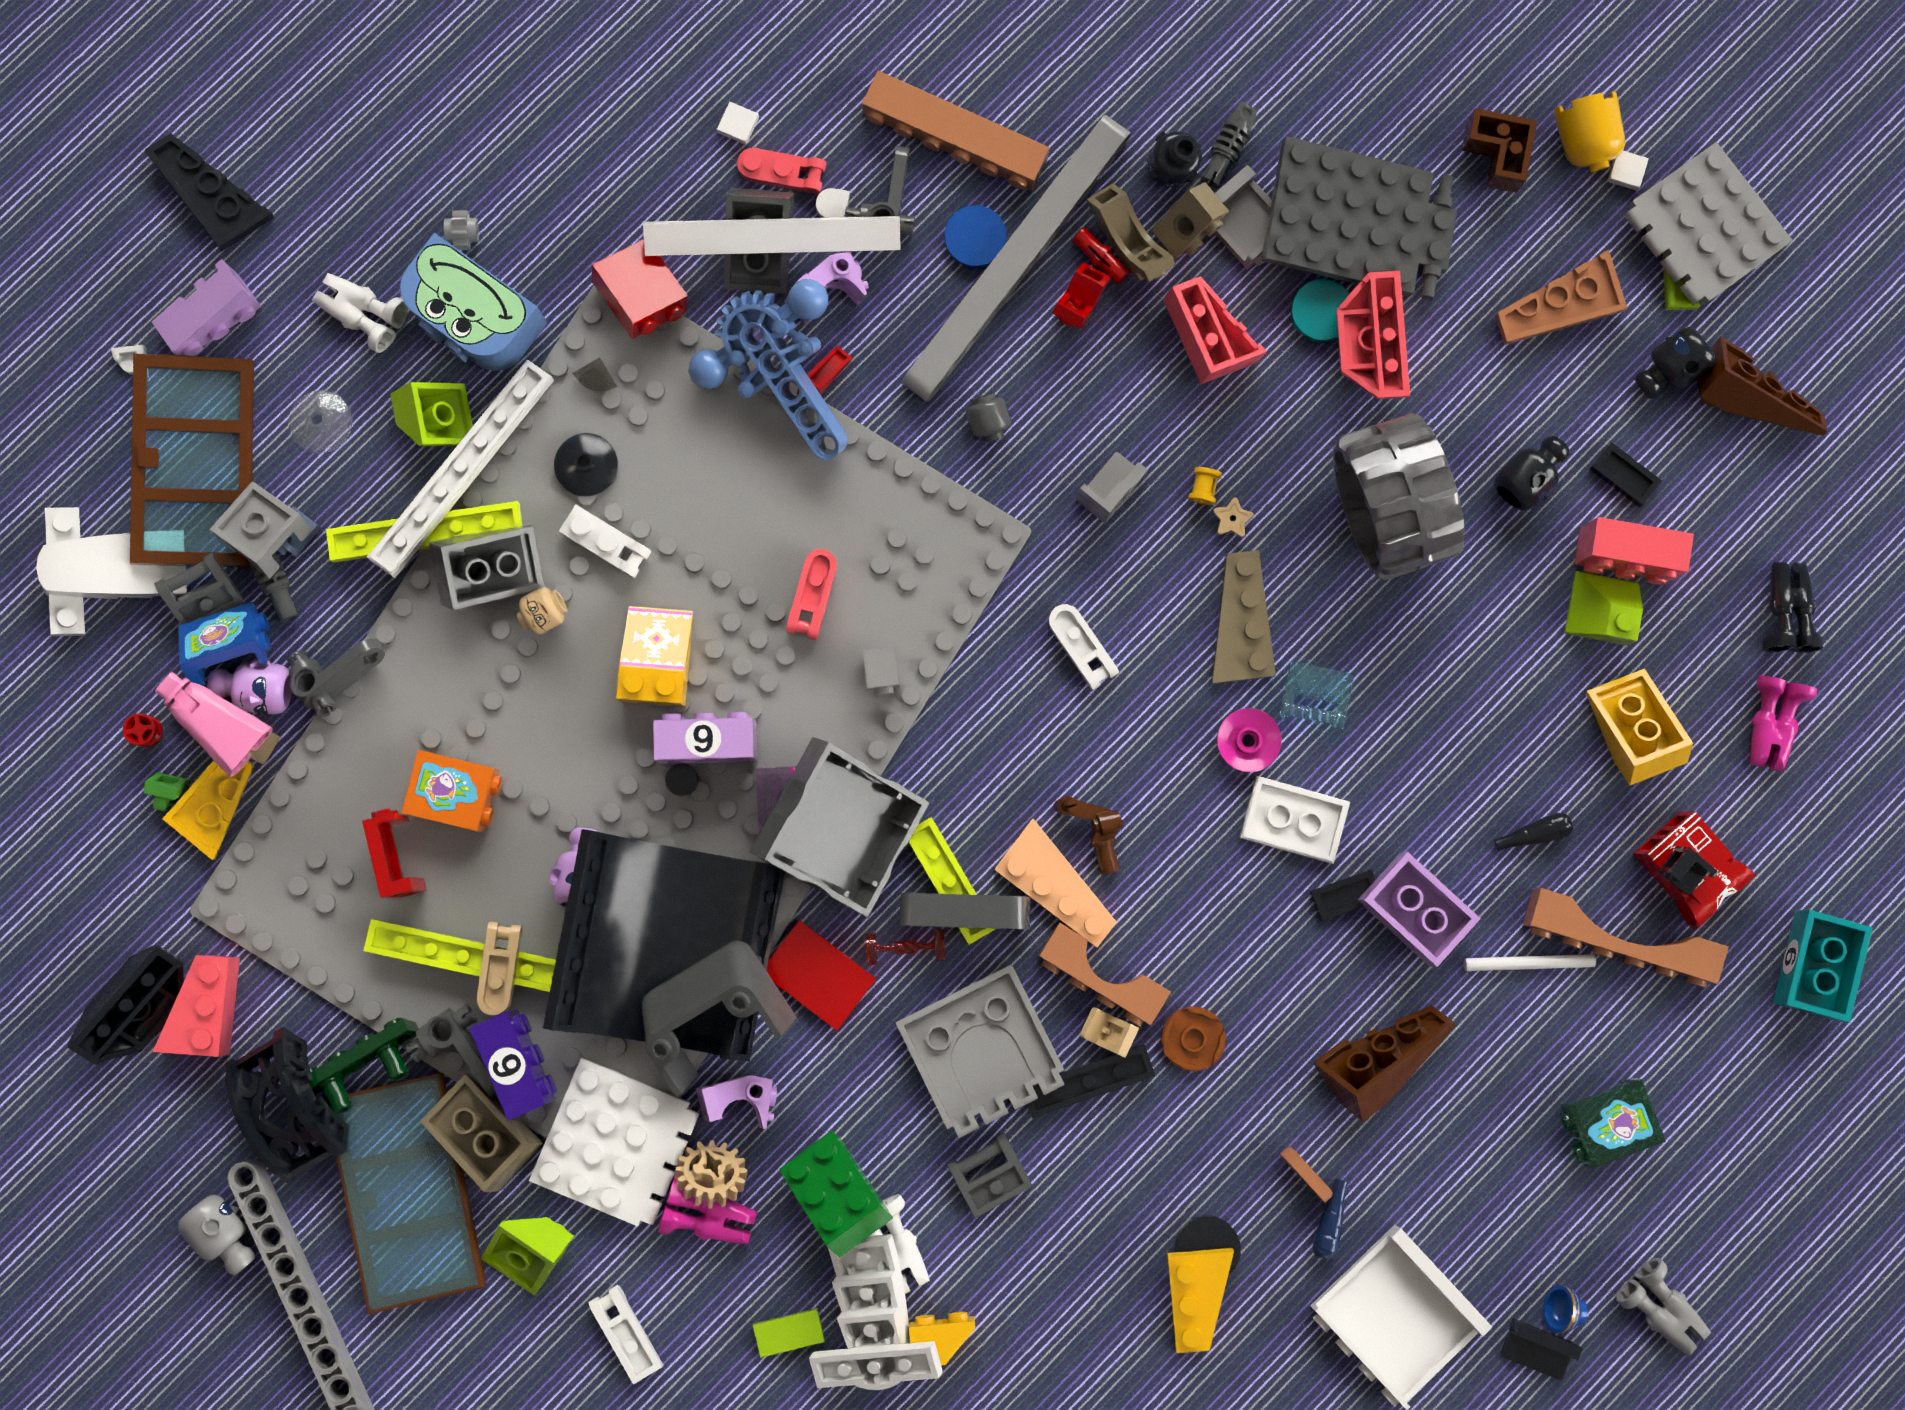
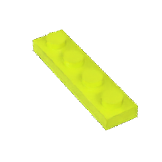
M932 817L918 824L909 840V844L939 894L977 895ZM958 927L968 945L995 930L992 928Z

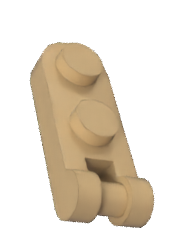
M498 922L488 923L477 992V1004L485 1014L491 1016L500 1015L506 1012L511 1005L519 949L523 936L522 925L512 924L511 927L500 926ZM498 939L508 940L507 950L496 949Z

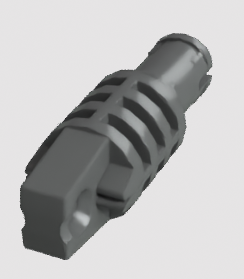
M1243 101L1240 102L1223 124L1211 148L1213 156L1200 177L1206 183L1210 180L1209 186L1217 188L1228 165L1236 162L1250 135L1258 111L1254 107Z
M277 552L272 557L280 567L270 579L258 571L248 560L263 595L270 597L280 622L297 617L299 614L288 592L290 582Z

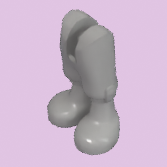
M1660 1258L1652 1259L1640 1266L1634 1272V1276L1659 1298L1662 1307L1656 1305L1646 1295L1645 1289L1633 1279L1627 1280L1621 1286L1616 1299L1625 1309L1637 1307L1643 1311L1650 1329L1655 1332L1658 1331L1672 1345L1689 1357L1697 1349V1346L1687 1336L1685 1331L1688 1329L1702 1341L1711 1334V1331L1686 1301L1685 1294L1674 1289L1670 1290L1663 1279L1668 1270L1666 1263Z

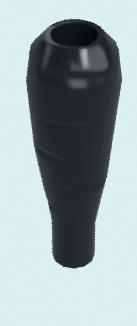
M1555 813L1532 822L1506 836L1494 839L1497 851L1511 847L1555 841L1568 837L1573 831V824L1569 815Z

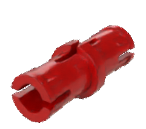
M1086 227L1073 238L1072 243L1078 246L1091 259L1090 263L1095 268L1098 266L1106 275L1110 276L1116 285H1119L1130 273L1131 270L1127 269L1111 253L1112 249L1108 245L1104 246Z

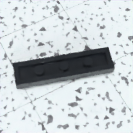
M1143 1044L1129 1049L1126 1058L1114 1054L1061 1072L1059 1074L1065 1084L1064 1086L1046 1095L1043 1094L1039 1084L1033 1086L1038 1099L1027 1105L1031 1117L1035 1118L1155 1077L1146 1046Z

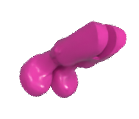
M1759 675L1756 685L1761 693V711H1757L1752 719L1753 732L1750 764L1763 767L1768 760L1769 769L1783 772L1791 753L1794 737L1798 733V722L1794 719L1800 703L1813 700L1817 695L1818 689L1803 684L1786 683V680ZM1782 694L1780 714L1776 720L1775 708L1777 700Z
M674 1174L666 1204L695 1209L703 1213L704 1216H692L680 1212L674 1207L665 1205L657 1233L668 1235L676 1229L694 1230L693 1233L703 1241L714 1239L724 1242L748 1244L751 1232L728 1224L731 1219L746 1224H754L758 1212L726 1199L724 1207L718 1202H714L712 1209H708L707 1202L702 1201L699 1206H695L694 1197L685 1200L684 1190H677V1179H675Z

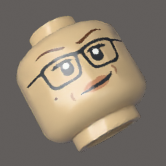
M541 587L520 599V612L517 613V618L525 630L530 628L535 634L541 635L563 623L567 607L557 590L551 591L549 588Z

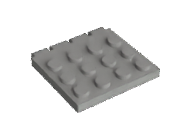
M1717 142L1634 199L1628 205L1630 211L1624 215L1637 233L1644 228L1646 229L1647 233L1641 239L1656 258L1663 253L1666 255L1667 258L1660 262V264L1676 283L1682 278L1686 281L1680 287V290L1692 305L1698 301L1705 305L1793 241Z
M1012 964L895 1022L946 1128L954 1127L959 1138L980 1128L974 1117L978 1114L981 1115L985 1125L1008 1114L1009 1112L1004 1104V1101L1010 1099L1016 1110L1038 1099L1033 1086L1039 1084L1043 1094L1046 1095L1065 1085L1059 1074L1065 1070Z

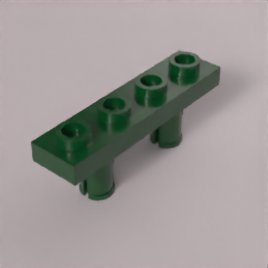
M404 1018L393 1019L383 1026L384 1030L379 1033L366 1035L355 1042V1047L348 1051H340L331 1055L327 1059L328 1063L319 1068H310L313 1081L309 1082L315 1096L324 1091L334 1113L340 1115L347 1112L353 1107V1104L342 1081L378 1058L381 1059L390 1081L396 1082L409 1075V1071L398 1048L416 1037V1030L419 1029L416 1022Z

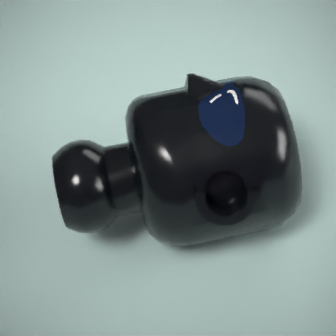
M1163 131L1156 137V143L1150 149L1147 158L1148 171L1152 179L1159 185L1168 188L1179 187L1187 182L1191 184L1199 177L1197 171L1202 161V151L1197 140L1190 134L1182 131H1173L1167 134Z
M1691 327L1683 328L1673 336L1666 337L1663 343L1651 351V359L1655 366L1649 370L1640 371L1634 380L1648 399L1657 397L1661 393L1662 388L1667 384H1670L1671 387L1677 390L1689 387L1714 368L1716 356L1697 330Z
M1549 436L1541 442L1539 450L1533 448L1519 450L1496 474L1494 485L1499 495L1511 506L1523 511L1533 509L1540 501L1546 500V495L1559 482V474L1555 466L1556 464L1563 463L1568 458V446L1560 438Z

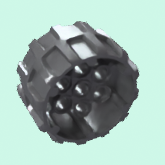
M1411 413L1342 435L1336 440L1332 450L1333 466L1344 514L1364 561L1378 579L1389 580L1456 557L1463 551L1465 526L1457 487L1442 447L1433 430L1423 420L1422 416Z

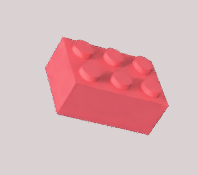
M1597 517L1580 528L1574 565L1583 566L1584 571L1589 573L1602 574L1606 570L1616 572L1615 576L1618 578L1635 579V576L1646 577L1648 583L1665 585L1667 581L1676 580L1678 576L1689 571L1694 534Z

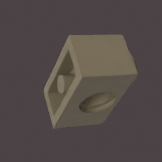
M1204 182L1188 190L1157 223L1152 231L1175 259L1186 253L1191 256L1204 245L1201 240L1206 235L1209 237L1222 227L1223 223L1220 220L1229 210Z

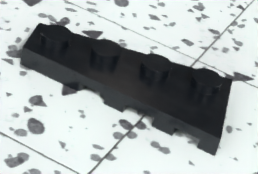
M172 133L145 149L148 158L221 252L274 218L271 211L259 205L248 193L235 186L219 170H215L207 164L200 155Z

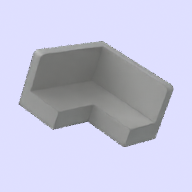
M1115 452L1088 485L1083 484L1076 500L1106 524L1146 476L1148 469L1139 462L1133 465L1120 453Z

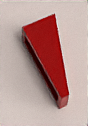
M836 346L807 374L820 395L853 358L839 346Z

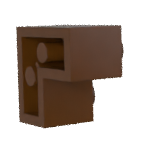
M1478 108L1474 109L1466 123L1461 151L1492 157L1486 187L1515 193L1520 190L1527 179L1537 120Z

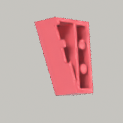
M1201 276L1173 286L1164 297L1163 301L1200 384L1256 364L1266 354L1265 348L1261 344L1257 345L1246 332L1247 328L1241 321L1238 323L1226 310L1227 305Z
M195 956L153 1052L213 1057L230 1055L240 957Z

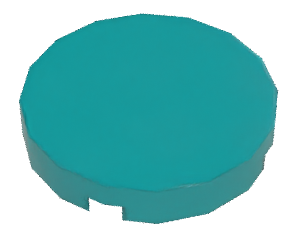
M1318 279L1308 282L1298 290L1291 303L1290 316L1294 328L1312 342L1327 343L1337 340L1336 310L1348 297V291L1342 285L1332 280Z

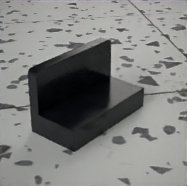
M1513 1318L1500 1354L1504 1358L1562 1380L1570 1359L1573 1358L1579 1361L1583 1348L1572 1341Z

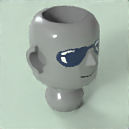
M210 1195L195 1205L179 1220L178 1231L200 1258L212 1261L219 1256L224 1261L225 1270L235 1276L255 1259L254 1251L250 1247L243 1246L239 1241L245 1234L247 1226L236 1214L239 1210L238 1207L229 1205L219 1195Z

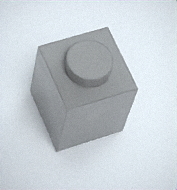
M895 646L863 650L868 692L874 691L875 696L894 694L893 689L900 688Z

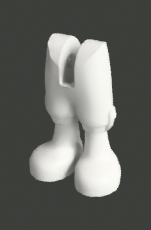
M327 273L322 283L330 287L337 295L334 298L317 290L312 301L342 322L344 328L351 330L361 329L368 335L367 344L371 350L377 353L386 350L396 338L395 331L383 324L372 321L363 311L371 312L391 326L399 329L403 326L408 313V307L403 299L395 297L387 304L380 302L369 287H360L346 279Z
M900 1194L882 1200L893 1216V1219L886 1223L890 1234L893 1235L901 1271L910 1267L911 1271L909 1272L916 1279L919 1286L929 1282L930 1279L925 1264L916 1245L917 1238L911 1231L903 1228L900 1220V1211L905 1205L904 1199ZM878 1229L870 1236L883 1235L881 1229ZM902 1274L904 1291L907 1294L911 1290L907 1284L905 1274Z

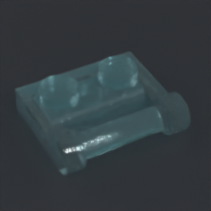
M1291 661L1280 709V717L1290 719L1291 716L1331 724L1334 729L1343 730L1347 719V709L1354 674ZM1294 696L1337 704L1336 711L1331 712L1294 704Z

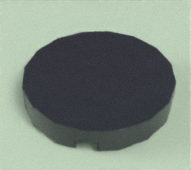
M1205 1215L1189 1220L1180 1229L1175 1241L1176 1252L1233 1248L1234 1254L1228 1276L1236 1269L1241 1257V1243L1236 1231L1225 1220L1216 1216Z

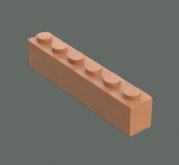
M879 70L862 102L863 115H866V119L871 123L879 126L886 124L894 128V131L902 137H915L923 141V145L934 151H939L940 149L951 154L954 160L963 164H968V162L980 167L979 169L983 173L992 177L999 175L1006 178L1010 185L1021 190L1028 188L1033 191L1048 159L1050 147Z

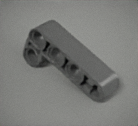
M901 893L900 926L1030 930L1031 897Z

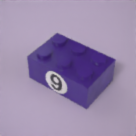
M518 1010L507 1011L470 1027L474 1041L508 1121L556 1100L554 1097V1093L557 1092L556 1085L551 1075H545L541 1066V1063L544 1062V1057L538 1044L533 1045L528 1033L532 1029L525 1014L520 1015Z

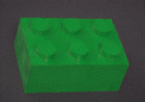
M833 1130L779 1169L825 1245L839 1258L893 1219V1216L847 1145Z

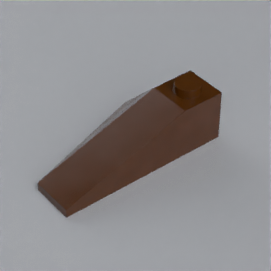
M1720 336L1712 349L1716 356L1714 368L1698 379L1699 395L1705 404L1710 407L1716 406L1727 413L1822 436L1828 432L1825 415L1796 391L1790 390L1787 393L1780 382L1776 380V375L1771 371L1763 374L1751 364L1754 360L1751 355Z
M1429 1006L1397 1019L1392 1027L1379 1032L1376 1028L1366 1032L1367 1037L1352 1043L1349 1040L1338 1043L1314 1062V1066L1341 1105L1364 1122L1394 1097L1454 1029L1455 1022L1434 1006Z

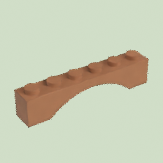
M1533 888L1523 926L1532 928L1531 934L1550 939L1552 934L1563 938L1562 944L1581 949L1582 944L1594 948L1593 954L1612 959L1613 954L1625 957V964L1638 968H1644V964L1656 967L1655 973L1675 978V974L1687 977L1686 983L1706 988L1707 983L1719 984L1729 946L1700 937H1685L1673 943L1657 946H1644L1626 942L1610 935L1595 925L1582 912L1572 897L1544 888Z

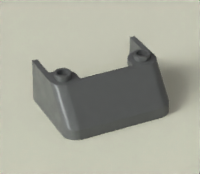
M732 941L655 987L642 1000L647 1053L676 1097L683 1094L699 1074L681 1049L680 1043L672 1030L721 1001L732 1015L739 1018L748 1017L758 1011L776 1039L781 1037L797 1018L751 947L745 942Z

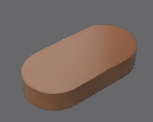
M1288 1146L1280 1153L1287 1164L1323 1203H1326L1333 1196L1330 1188L1291 1146Z

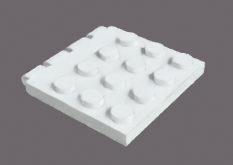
M582 1057L529 1181L635 1226H639L641 1221L654 1225L662 1202L651 1196L653 1193L662 1197L666 1196L675 1171L664 1167L667 1162L678 1166V1158L683 1155L688 1141L678 1137L677 1134L682 1132L691 1135L699 1113L689 1109L691 1102Z

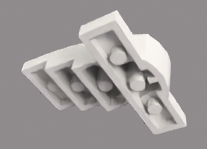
M79 507L45 508L46 545H43L38 555L36 570L39 582L46 596L49 597L50 636L85 635L83 597L117 599L118 597L152 598V596H160L154 583L163 578L168 580L186 570V566L130 565V533L80 538ZM184 531L144 532V550L185 552ZM184 585L173 591L175 596H182L187 593V586Z
M893 1235L869 1236L840 1258L829 1249L836 1273L832 1285L841 1309V1314L837 1320L848 1349L815 1351L812 1353L809 1360L817 1388L856 1385V1387L867 1390H883L891 1388L901 1381L939 1378L943 1370L935 1341L910 1343L905 1291Z

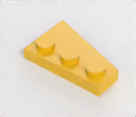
M248 760L238 773L229 777L213 761L162 819L211 860H215L255 765Z
M1233 1248L1167 1253L1177 1353L1210 1351L1234 1254Z

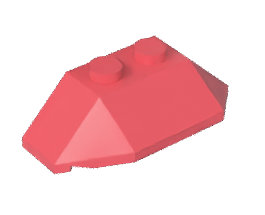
M1400 271L1369 272L1336 310L1341 373L1376 399L1410 397Z

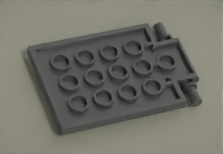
M1286 136L1282 139L1262 261L1359 284L1369 272L1400 271L1402 295L1406 296L1414 294L1419 267L1423 268L1421 276L1424 277L1421 298L1432 300L1434 299L1437 279H1440L1441 272L1448 270L1457 210L1452 209L1453 198L1450 197L1453 177L1441 175L1438 195L1434 196L1432 204L1429 203L1433 172Z

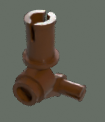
M1063 796L1056 800L1054 803V807H1057L1055 809L1056 812L1062 815L1091 820L1094 834L1090 847H1094L1100 874L1103 875L1120 870L1121 868L1113 846L1117 829L1122 828V819L1119 812L1078 801L1070 796Z

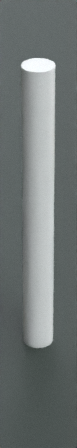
M1594 954L1464 959L1465 971L1584 968L1596 966Z

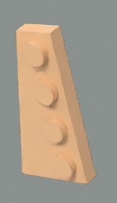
M1032 819L994 870L1098 948L1116 924V920L1037 822Z

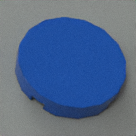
M981 205L966 206L956 211L948 220L944 232L945 247L950 257L970 269L989 266L1007 242L1006 226L1001 217L992 209Z

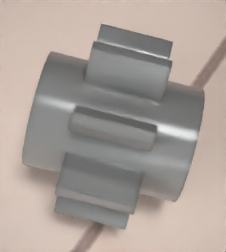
M468 210L452 211L453 218L444 219L445 241L453 243V246L458 250H471L470 243L479 242L478 219L470 218Z

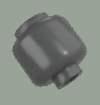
M995 393L970 400L971 405L966 409V415L973 436L985 437L986 442L1004 437L1003 431L1011 425V418L1005 400L1002 397H995Z

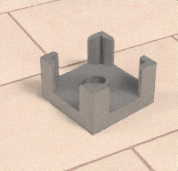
M253 481L209 529L223 546L233 553L237 551L246 557L258 571L269 579L280 567L272 555L286 539L294 533L298 540L302 542L312 531L299 513Z

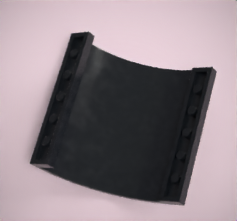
M582 829L561 937L558 944L543 1029L595 1034L646 1042L642 1015L643 998L655 987L732 941L745 942L751 947L767 971L785 872L768 863L687 850ZM721 1001L672 1031L677 1037L680 1047L683 1049L719 1055L720 1058L729 1060L750 1061L759 1012L757 1011L745 1018H739L732 1015Z

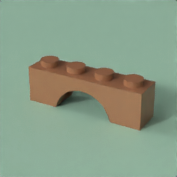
M1058 923L1038 955L1044 959L1041 965L1058 975L1060 970L1070 975L1069 983L1083 992H1086L1089 987L1099 993L1096 1000L1112 1010L1115 1005L1127 1011L1124 1017L1141 1027L1143 1022L1151 1025L1171 991L1143 974L1121 984L1108 983L1100 979L1092 971L1087 960L1086 948L1088 940L1065 925Z

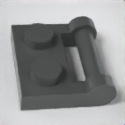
M213 552L204 556L203 561L170 579L165 580L163 578L154 583L157 592L181 625L232 609L244 602L243 596ZM210 571L215 577L179 598L173 593V591Z
M1005 1133L996 1137V1142L958 1163L954 1160L947 1164L975 1218L1033 1186ZM1004 1152L1008 1161L969 1183L964 1176L965 1173Z

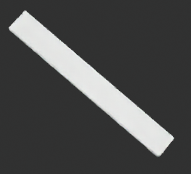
M899 216L643 222L645 256L900 250Z
M529 360L525 361L367 556L372 563L393 578H396L553 383L552 376Z

